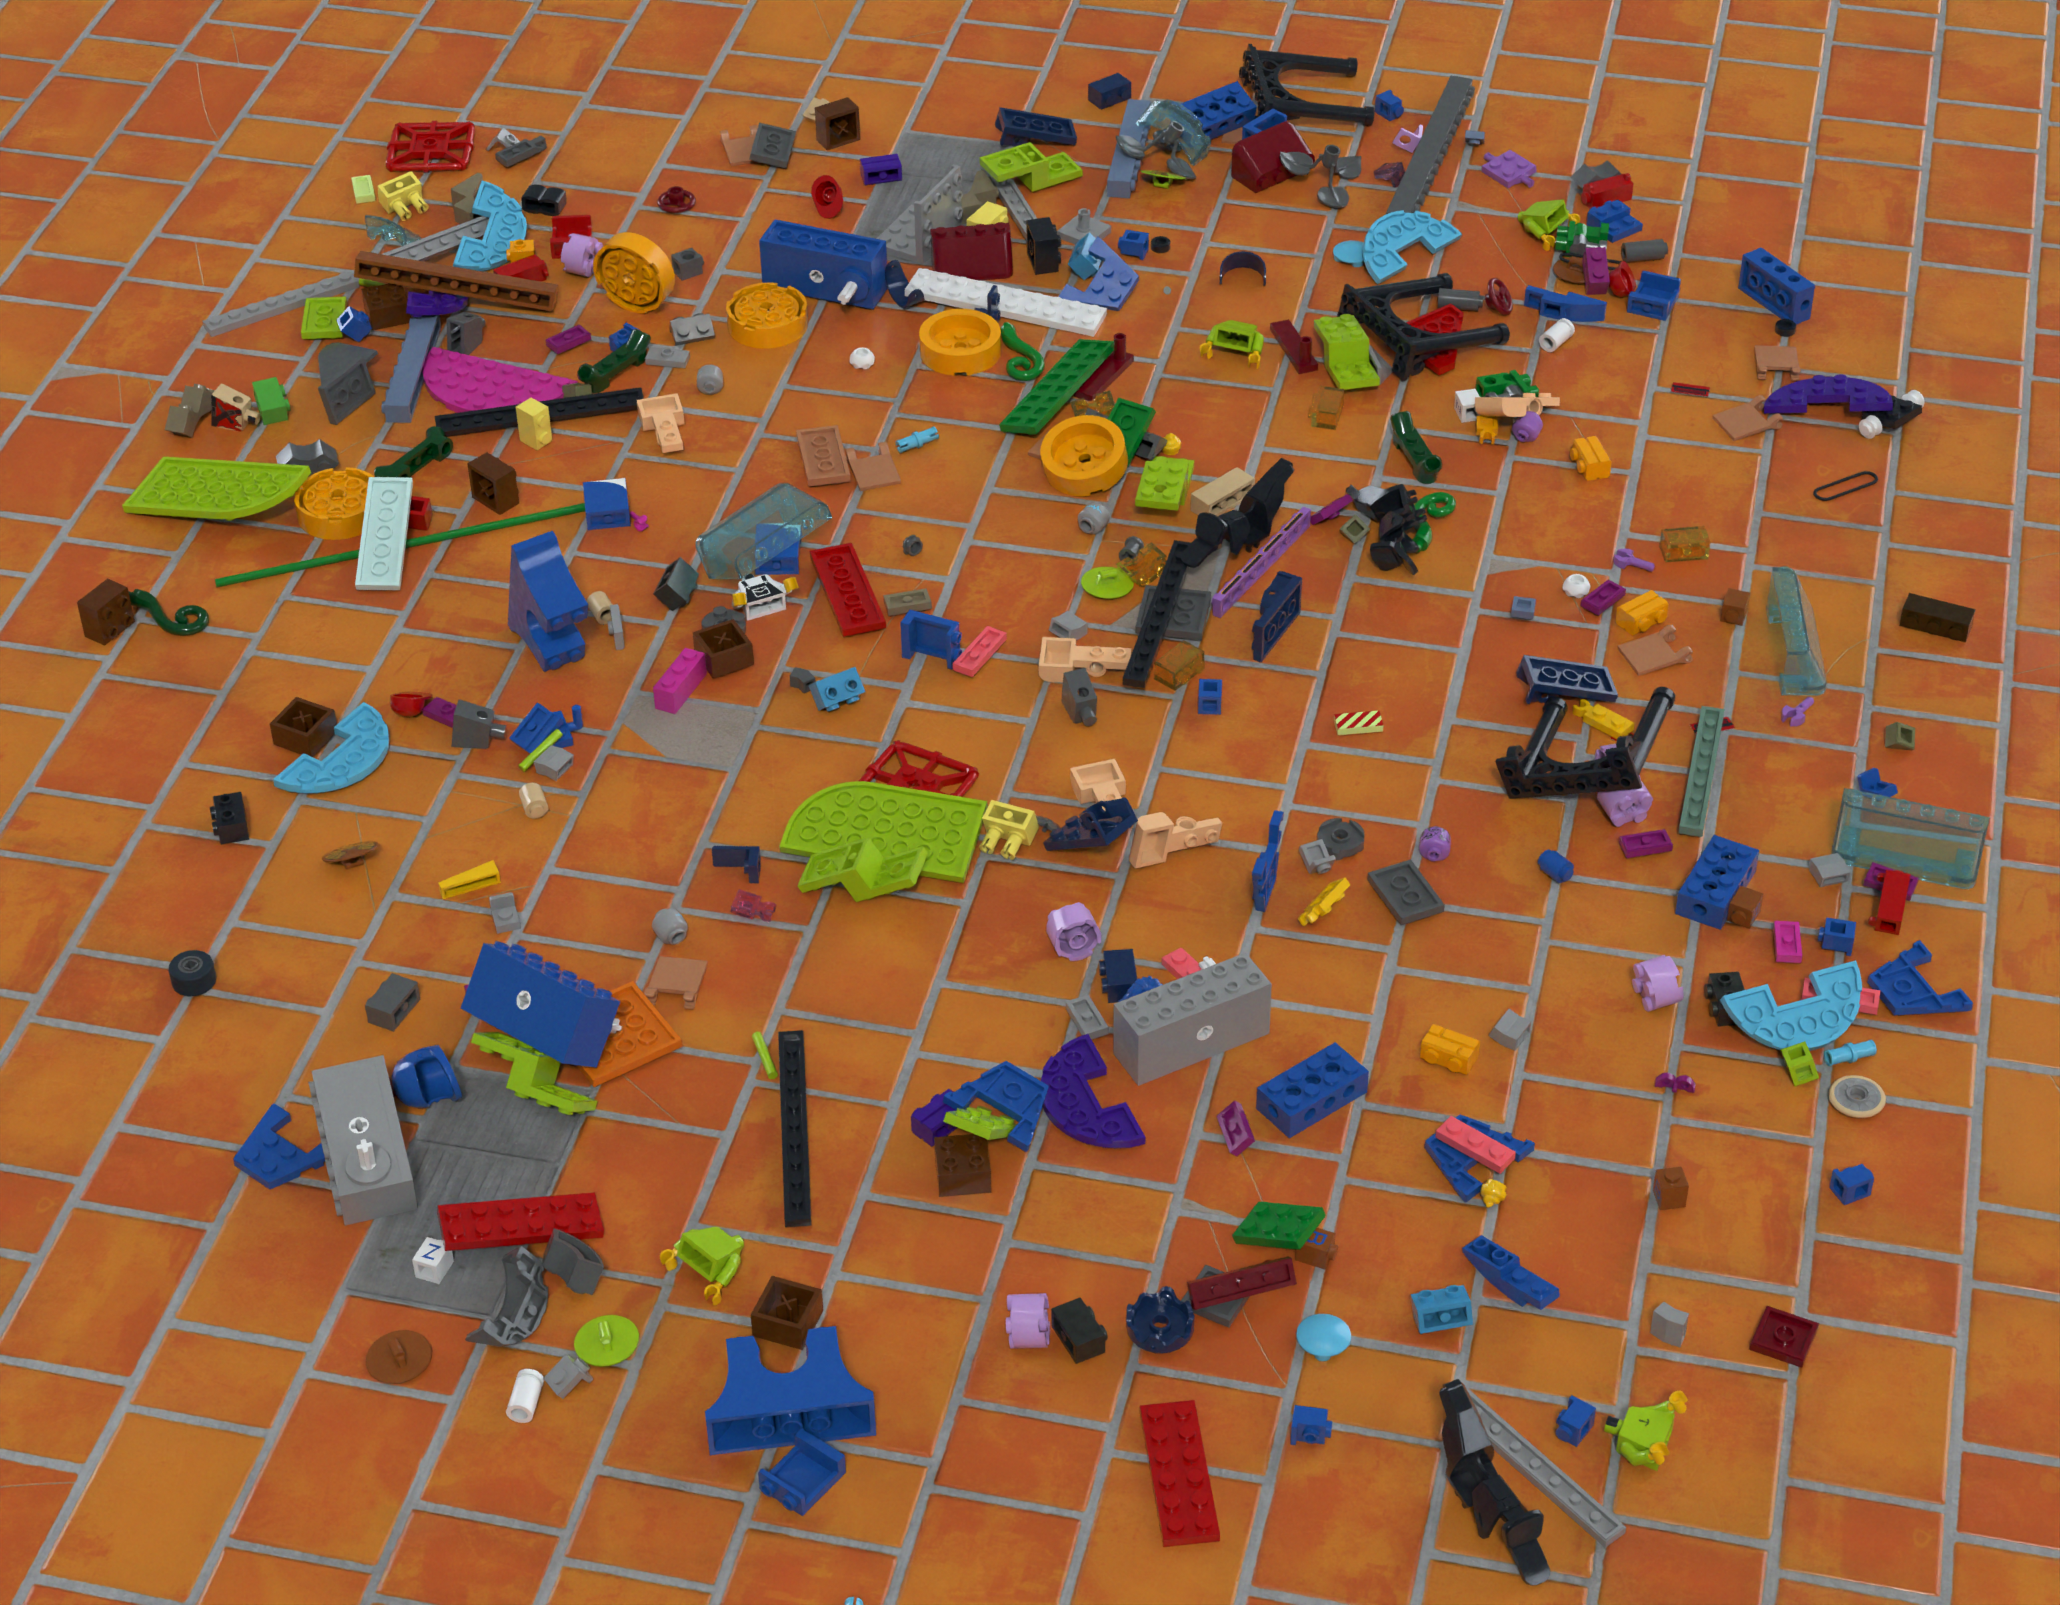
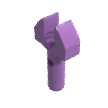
M1618 549L1617 555L1614 554L1613 562L1619 568L1625 569L1627 565H1632L1650 572L1655 568L1654 563L1634 557V550Z
M1807 697L1795 708L1786 705L1782 708V722L1786 721L1789 717H1793L1790 726L1802 725L1806 717L1803 713L1814 704V699Z

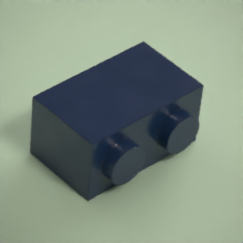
M1120 73L1088 84V101L1101 110L1131 98V81Z
M1133 949L1103 951V961H1099L1100 976L1105 977L1101 978L1102 993H1107L1108 1003H1117L1137 980Z

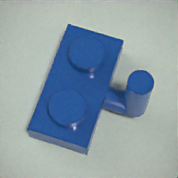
M580 705L572 706L573 722L566 723L561 710L552 712L564 721L558 729L562 732L563 736L552 746L559 748L573 746V738L570 732L580 730L583 727Z

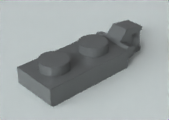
M542 136L530 141L524 139L495 154L496 160L506 167L513 166L515 163L547 148L546 139Z

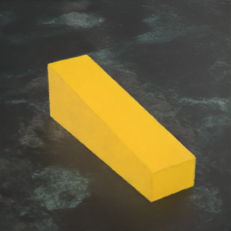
M494 860L438 882L442 899L501 883L499 871Z

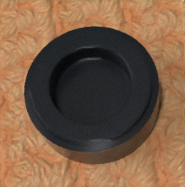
M1164 236L1153 238L1151 240V250L1156 253L1168 252L1170 250V240Z
M1781 319L1776 322L1775 332L1784 337L1792 336L1796 332V323L1789 319Z

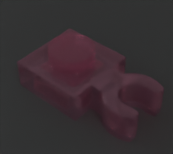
M739 889L731 905L730 912L752 920L755 915H758L763 921L771 922L772 913H775L776 904L773 902L763 903L761 902L762 896Z

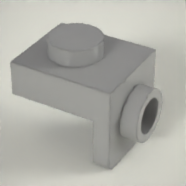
M1322 839L1299 847V852L1309 874L1316 872L1323 874L1331 870L1336 858L1334 855L1329 856Z
M565 1355L544 1377V1380L557 1396L564 1399L581 1379L590 1383L593 1377L588 1373L590 1367L581 1358L578 1357L575 1360Z

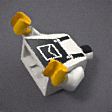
M746 574L742 581L738 583L739 590L732 594V607L737 610L742 607L747 621L786 610L785 595L792 592L793 589L799 588L796 577L783 580L782 584L766 574L754 577L753 574Z

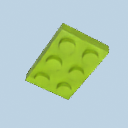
M346 296L306 298L301 329L302 339L343 338V332L340 331L336 320L347 308Z
M977 1106V1108L967 1107L966 1110L957 1108L956 1111L946 1112L943 1121L988 1140L1007 1138L1008 1134L1017 1125L1014 1123L1013 1118L1005 1115L995 1116L991 1114V1109L983 1106Z

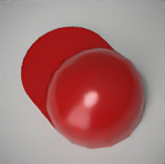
M1621 261L1618 267L1609 273V288L1614 295L1620 298L1629 296L1630 292H1634L1636 288L1635 278L1629 265L1625 261Z
M423 692L391 694V710L395 714L404 717L418 715L424 708L425 700L432 698V694Z

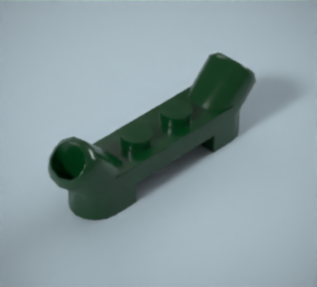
M638 329L632 330L627 343L593 366L589 364L581 365L577 371L578 379L585 384H590L592 393L604 391L610 386V378L631 364L638 367L645 362L646 349L651 340L650 335Z
M1404 411L1392 414L1390 420L1393 428V444L1397 449L1403 450L1413 466V475L1420 483H1434L1437 480V473L1442 469L1441 458L1431 453L1414 427L1410 412Z
M430 427L426 431V439L393 464L377 466L374 469L375 477L411 478L412 475L435 459L441 462L448 457L452 451L453 442L450 438L445 437L441 427Z

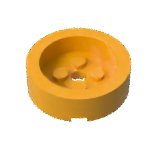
M631 232L618 233L611 237L594 257L593 272L598 285L602 284L603 288L607 291L605 295L625 310L639 314L655 310L674 288L675 274L670 260L654 242L642 235Z
M770 282L752 284L736 291L733 294V298L727 301L726 304L727 327L730 336L738 343L748 347L770 349L786 346L800 339L808 328L806 298L799 290L791 286L784 288L779 287L778 283Z
M951 309L936 313L926 319L919 330L921 360L930 369L945 375L954 376V372H967V375H973L986 371L994 366L1001 356L1000 326L993 317L977 310Z
M1081 415L1058 423L1046 434L1040 448L1041 460L1048 482L1056 490L1071 496H1091V492L1101 489L1103 492L1108 490L1123 477L1128 465V455L1122 431L1115 423L1100 416ZM1090 458V461H1087L1085 463L1080 462L1084 459Z
M346 467V471H333V468L310 475L299 489L295 491L294 502L300 527L314 537L327 540L348 539L361 535L369 477L374 476L361 469Z

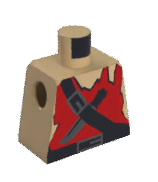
M220 384L211 395V426L240 432L249 423L255 425L259 423L261 414L251 410V398L224 384Z

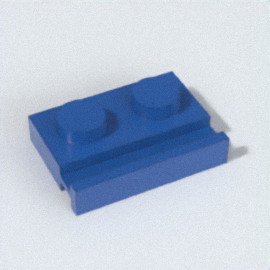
M537 702L509 739L526 752L531 753L555 729H559L564 721Z

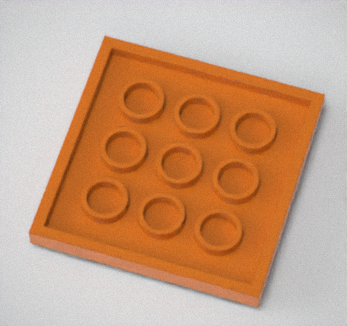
M634 981L610 991L612 992L611 997L620 1001L615 1018L620 1020L619 1025L622 1027L620 1031L616 1030V1033L609 1034L597 1068L576 1065L593 1087L683 1047L682 1039Z

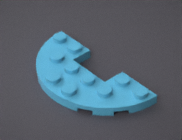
M482 180L472 207V213L489 217V221L482 240L467 236L462 237L453 267L476 271L497 268L509 262L507 261L506 249H510V241L525 240L527 223L519 203L514 198L506 195L502 188Z
M1404 210L1391 212L1377 219L1366 234L1362 249L1364 263L1373 280L1380 284L1406 269L1408 264L1400 257L1398 252L1421 241L1434 254L1459 240L1462 233L1445 220L1439 221L1430 217L1431 214L1425 212L1405 213Z
M363 702L334 727L335 735L346 739L340 746L322 761L303 753L273 779L274 786L288 792L321 793L341 789L362 781L381 764L389 749V732L387 724L382 719V715L375 708Z
M1855 960L1812 972L1809 978L1817 994L1815 997L1777 1007L1768 984L1724 995L1720 1001L1735 1024L1756 1041L1778 1050L1805 1041L1809 1051L1834 1042L1854 1021L1860 1008L1862 980Z

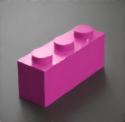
M689 648L683 649L653 687L655 709L672 714L678 712L707 674L705 653Z

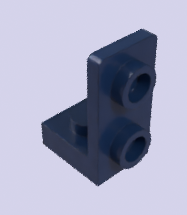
M993 285L987 295L988 310L985 308L974 309L988 314L997 322H999L1001 315L1000 310H998L1000 302L998 286Z
M760 846L712 847L713 866L744 867V873L749 875V883H759L761 869Z

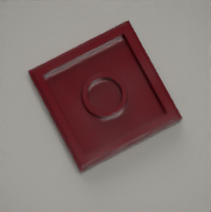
M1766 1306L1750 1343L1749 1350L1802 1368L1819 1329V1323Z

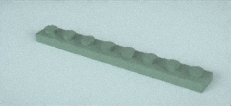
M1701 707L1679 834L1703 836L1725 709Z

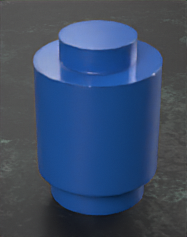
M1545 850L1538 859L1540 869L1558 883L1568 881L1574 873L1573 863L1555 850Z

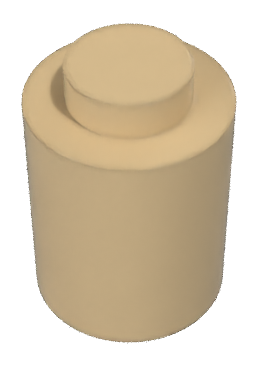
M597 591L592 593L587 599L588 608L598 623L608 624V621H611L610 605L613 604L604 592Z
M537 783L523 785L519 790V797L525 814L533 819L544 816L548 811V805L541 786Z

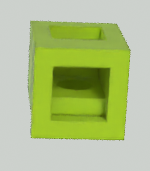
M1805 1041L1781 1049L1794 1086L1819 1079L1814 1060Z

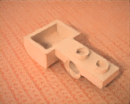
M678 393L637 400L638 415L643 431L655 430L657 442L661 446L662 452L683 450V442L678 426L684 425V413Z
M1523 393V397H1475V410L1480 416L1524 417L1526 411H1533L1540 415L1543 406H1560V397H1551V393H1539V397H1535V393Z
M1042 637L1039 676L1047 682L1063 683V674L1073 671L1074 667L1086 668L1087 673L1094 677L1104 675L1106 669L1126 670L1132 654V648L1076 646V639Z
M1115 759L1070 768L1072 788L1080 804L1121 799V795L1126 794V780Z
M1163 812L1141 816L1136 824L1129 862L1134 868L1166 862L1168 852L1218 842L1222 822L1218 817L1196 822L1193 818L1184 816L1179 817L1174 826V823Z

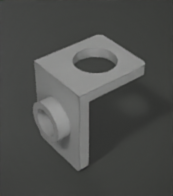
M503 127L492 139L486 150L489 151L497 141L506 148L520 141Z

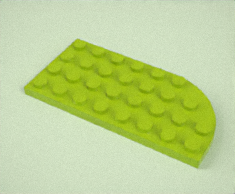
M163 457L122 507L125 513L226 519L231 521L262 512L292 497L295 491L299 489L311 474L309 466Z
M854 781L840 783L813 794L796 809L788 821L779 848L780 852L810 857L811 854L869 837L885 858L923 846L928 854L919 876L964 883L983 824L982 817L988 808V803L983 800L874 782Z

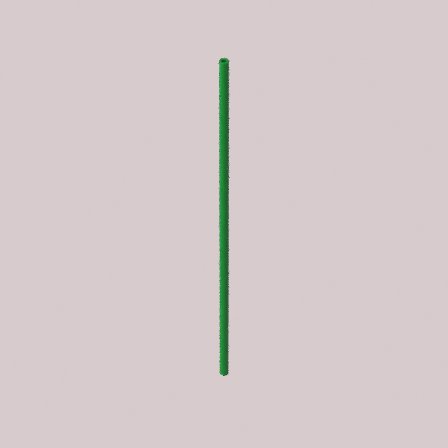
M585 503L407 539L405 549L585 512ZM360 549L215 579L216 587H222L358 559Z

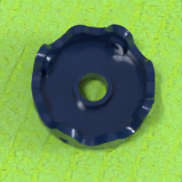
M1165 1286L1155 1294L1144 1292L1140 1294L1134 1305H1127L1126 1328L1132 1342L1141 1349L1152 1353H1170L1179 1350L1190 1341L1194 1333L1195 1315L1188 1300L1185 1302L1180 1301L1176 1297L1174 1290L1171 1287ZM1159 1322L1167 1326L1158 1328L1154 1324Z

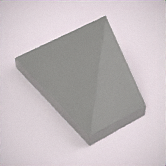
M1369 344V362L1380 377L1381 385L1393 372L1392 367Z

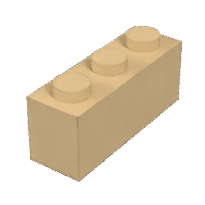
M1238 467L1234 468L1191 493V511L1196 515L1203 512L1212 513L1216 516L1224 514L1241 503L1245 494L1255 485V478Z

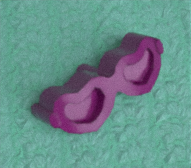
M1666 1072L1656 1077L1655 1087L1672 1088L1674 1093L1677 1092V1088L1687 1092H1695L1696 1084L1687 1075H1681L1676 1078L1673 1074Z

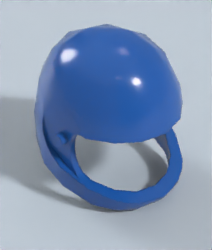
M439 1045L424 1047L406 1054L394 1067L391 1077L394 1093L400 1102L409 1107L427 1108L430 1107L431 1103L439 1102L440 1099L449 1098L452 1101H456L462 1098V1093L452 1067Z

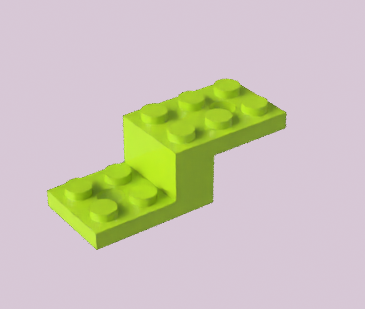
M1031 142L979 157L980 165L997 182L1018 177L1032 192L1083 176V170L1065 152L1045 157Z
M1342 314L1340 317L1333 318L1324 316L1314 320V328L1324 342V366L1338 389L1346 390L1379 386L1380 377L1369 362V338L1354 315Z
M1155 456L1152 461H1146L1135 498V506L1178 511L1179 505H1185L1195 460Z
M869 837L811 854L797 887L804 893L811 890L816 891L821 887L831 884L836 885L841 882L856 902L870 900L876 896L891 894L900 889L913 887L917 882L928 852L922 846L884 858Z
M500 1032L473 1034L471 1043L479 1045V1050L487 1053H494L495 1051L501 1053V1058L514 1061L506 1088L515 1091V1096L529 1099V1097L537 1099V1104L546 1107L554 1105L559 1107V1112L567 1115H573V1112L584 1114L585 1111H594L596 1109L597 1100L554 1085L561 1062L516 1038Z

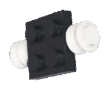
M1917 390L1909 391L1901 399L1891 395L1893 402L1892 411H1862V420L1859 423L1860 433L1865 438L1872 439L1875 435L1882 432V426L1896 429L1922 413L1924 406L1923 395Z

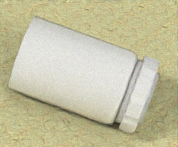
M1562 318L1544 332L1539 338L1542 349L1547 352H1553L1568 340L1575 332L1572 322Z
M523 1369L518 1372L506 1410V1414L511 1420L518 1423H527L532 1420L544 1383V1377L538 1371Z

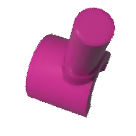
M633 511L629 513L635 519L633 523L638 531L641 532L649 527L645 523L647 520L646 515L640 517Z

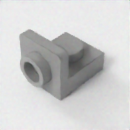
M513 893L489 897L491 915L497 934L521 929Z

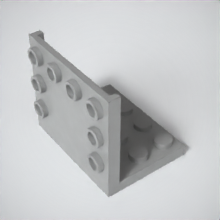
M953 164L952 170L921 201H915L914 205H910L876 238L886 241L887 254L923 265L931 257L930 229L962 225L963 209L961 199L963 194L961 191L962 175L960 166Z

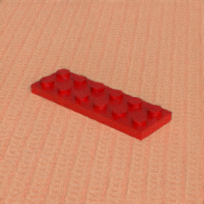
M852 542L810 550V559L843 637L885 629L886 620Z
M595 1192L437 1205V1215L445 1251L547 1243L554 1228L568 1233L579 1240L603 1238L604 1235Z
M1195 1400L1140 1405V1418L1163 1547L1220 1541V1530Z

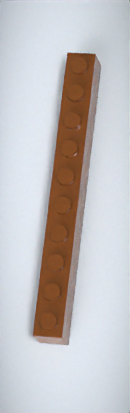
M360 251L355 258V278L553 311L557 303L558 284Z

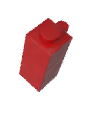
M1625 173L1583 184L1581 199L1589 209L1601 207L1609 200H1619L1621 202L1632 200L1634 183L1631 181L1630 174Z
M536 254L493 269L494 274L540 282L547 280V276H549L545 261L541 260Z
M1887 869L1886 873H1878L1877 880L1883 882L1877 917H1870L1868 921L1869 925L1875 926L1874 931L1899 935L1911 874L1900 870Z

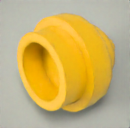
M1173 433L1167 434L1163 437L1168 441L1163 447L1162 452L1166 455H1175L1181 448V440Z
M1487 1179L1486 1183L1482 1184L1480 1193L1486 1207L1490 1208L1494 1204H1499L1505 1200L1507 1187L1503 1183Z

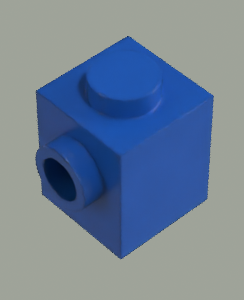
M350 306L336 320L340 331L357 342L366 337L372 329L368 315L363 311L358 312Z

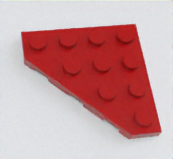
M1450 303L1406 323L1415 328L1433 333L1458 332L1462 329L1464 312ZM1458 349L1442 351L1423 362L1425 366L1437 375L1444 374L1455 369Z

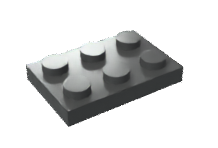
M759 122L749 160L774 165L779 168H787L796 131Z
M1411 859L1368 873L1367 880L1400 925L1444 912L1445 904Z

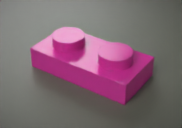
M1774 921L1776 962L1801 963L1802 947L1799 922Z

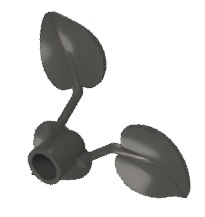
M1172 121L1166 130L1154 132V140L1146 147H1142L1136 139L1130 136H1116L1120 148L1134 158H1143L1145 156L1144 152L1158 142L1172 151L1171 159L1167 160V166L1173 173L1188 179H1196V175L1189 164L1175 156V153L1180 152L1182 149L1179 137L1184 131V127L1178 122Z
M1327 145L1324 154H1319V158L1314 163L1312 158L1305 153L1280 152V160L1283 166L1289 172L1296 175L1309 174L1310 168H1315L1321 160L1324 167L1330 168L1329 187H1322L1317 193L1318 199L1330 207L1344 208L1349 201V195L1344 188L1332 186L1333 173H1338L1339 176L1345 179H1355L1361 173V156L1339 158L1340 149L1335 145Z

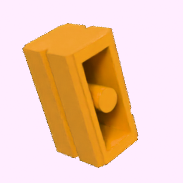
M1596 436L1587 437L1586 439H1574L1573 447L1570 449V458L1572 461H1576L1578 472L1582 473L1587 481L1596 480L1597 478H1608L1612 462Z
M1650 590L1617 607L1616 624L1623 629L1625 628L1632 636L1641 631L1645 632L1649 627L1666 620L1668 601L1659 597L1653 590Z
M1433 1024L1422 1040L1420 1058L1430 1064L1446 1067L1452 1072L1468 1075L1472 1065L1478 1059L1480 1041Z

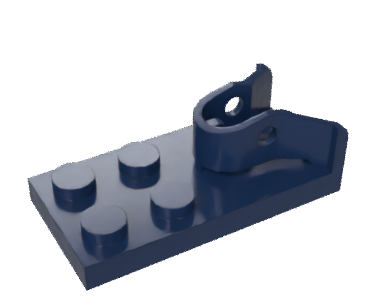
M999 107L995 127L1002 131L1000 138L1001 146L1012 145L1016 147L1029 143L1031 138L1041 139L1045 142H1059L1063 145H1076L1077 136L1072 119Z
M1279 571L1270 586L1264 591L1260 605V614L1262 616L1254 622L1252 632L1254 633L1252 650H1254L1253 660L1262 662L1301 613L1302 577Z
M1523 655L1516 671L1517 677L1530 686L1526 696L1527 704L1537 701L1545 703L1548 698L1559 697V695L1574 696L1581 699H1595L1602 702H1616L1618 697L1617 690L1606 666Z
M1125 797L1109 801H1099L1080 813V818L1073 816L1065 821L1066 825L1052 831L1049 834L1050 837L1043 844L1047 851L1107 846L1135 824L1138 819Z

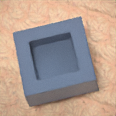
M1466 130L1465 142H1469V145L1472 146L1484 144L1485 132Z
M1514 596L1511 617L1533 619L1536 599Z

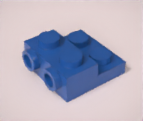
M1609 200L1601 207H1592L1587 216V226L1601 227V223H1609L1607 240L1612 243L1642 231L1643 224L1630 215L1631 208L1619 200Z

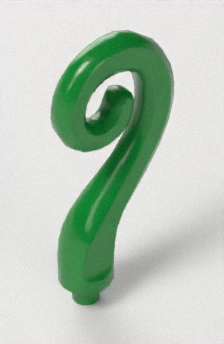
M1005 322L1000 328L1002 341L1008 348L1027 356L1034 363L1033 368L1030 369L1031 363L1027 358L1014 357L1008 360L1006 364L1008 375L1020 381L1036 379L1042 374L1045 367L1042 355L1017 336L1014 325ZM1023 366L1026 371L1018 370L1015 367Z
M1436 492L1422 497L1414 506L1416 510L1427 508L1430 516L1439 518L1447 516L1455 510L1456 500L1448 493ZM1435 503H1444L1446 505L1441 508H1436ZM1427 521L1419 524L1420 527L1417 528V533L1412 539L1419 546V550L1416 553L1425 551L1432 541V529Z

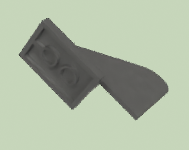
M336 342L325 346L320 351L318 362L321 386L318 387V391L330 424L337 425L376 393L366 363L378 354L377 350Z

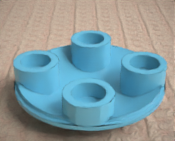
M1349 240L1337 244L1333 249L1334 260L1336 262L1352 264L1354 267L1363 266V242Z
M1315 1314L1307 1317L1299 1324L1296 1340L1306 1352L1315 1355L1317 1360L1327 1361L1331 1356L1340 1354L1350 1345L1351 1332L1348 1325L1342 1319L1330 1314Z

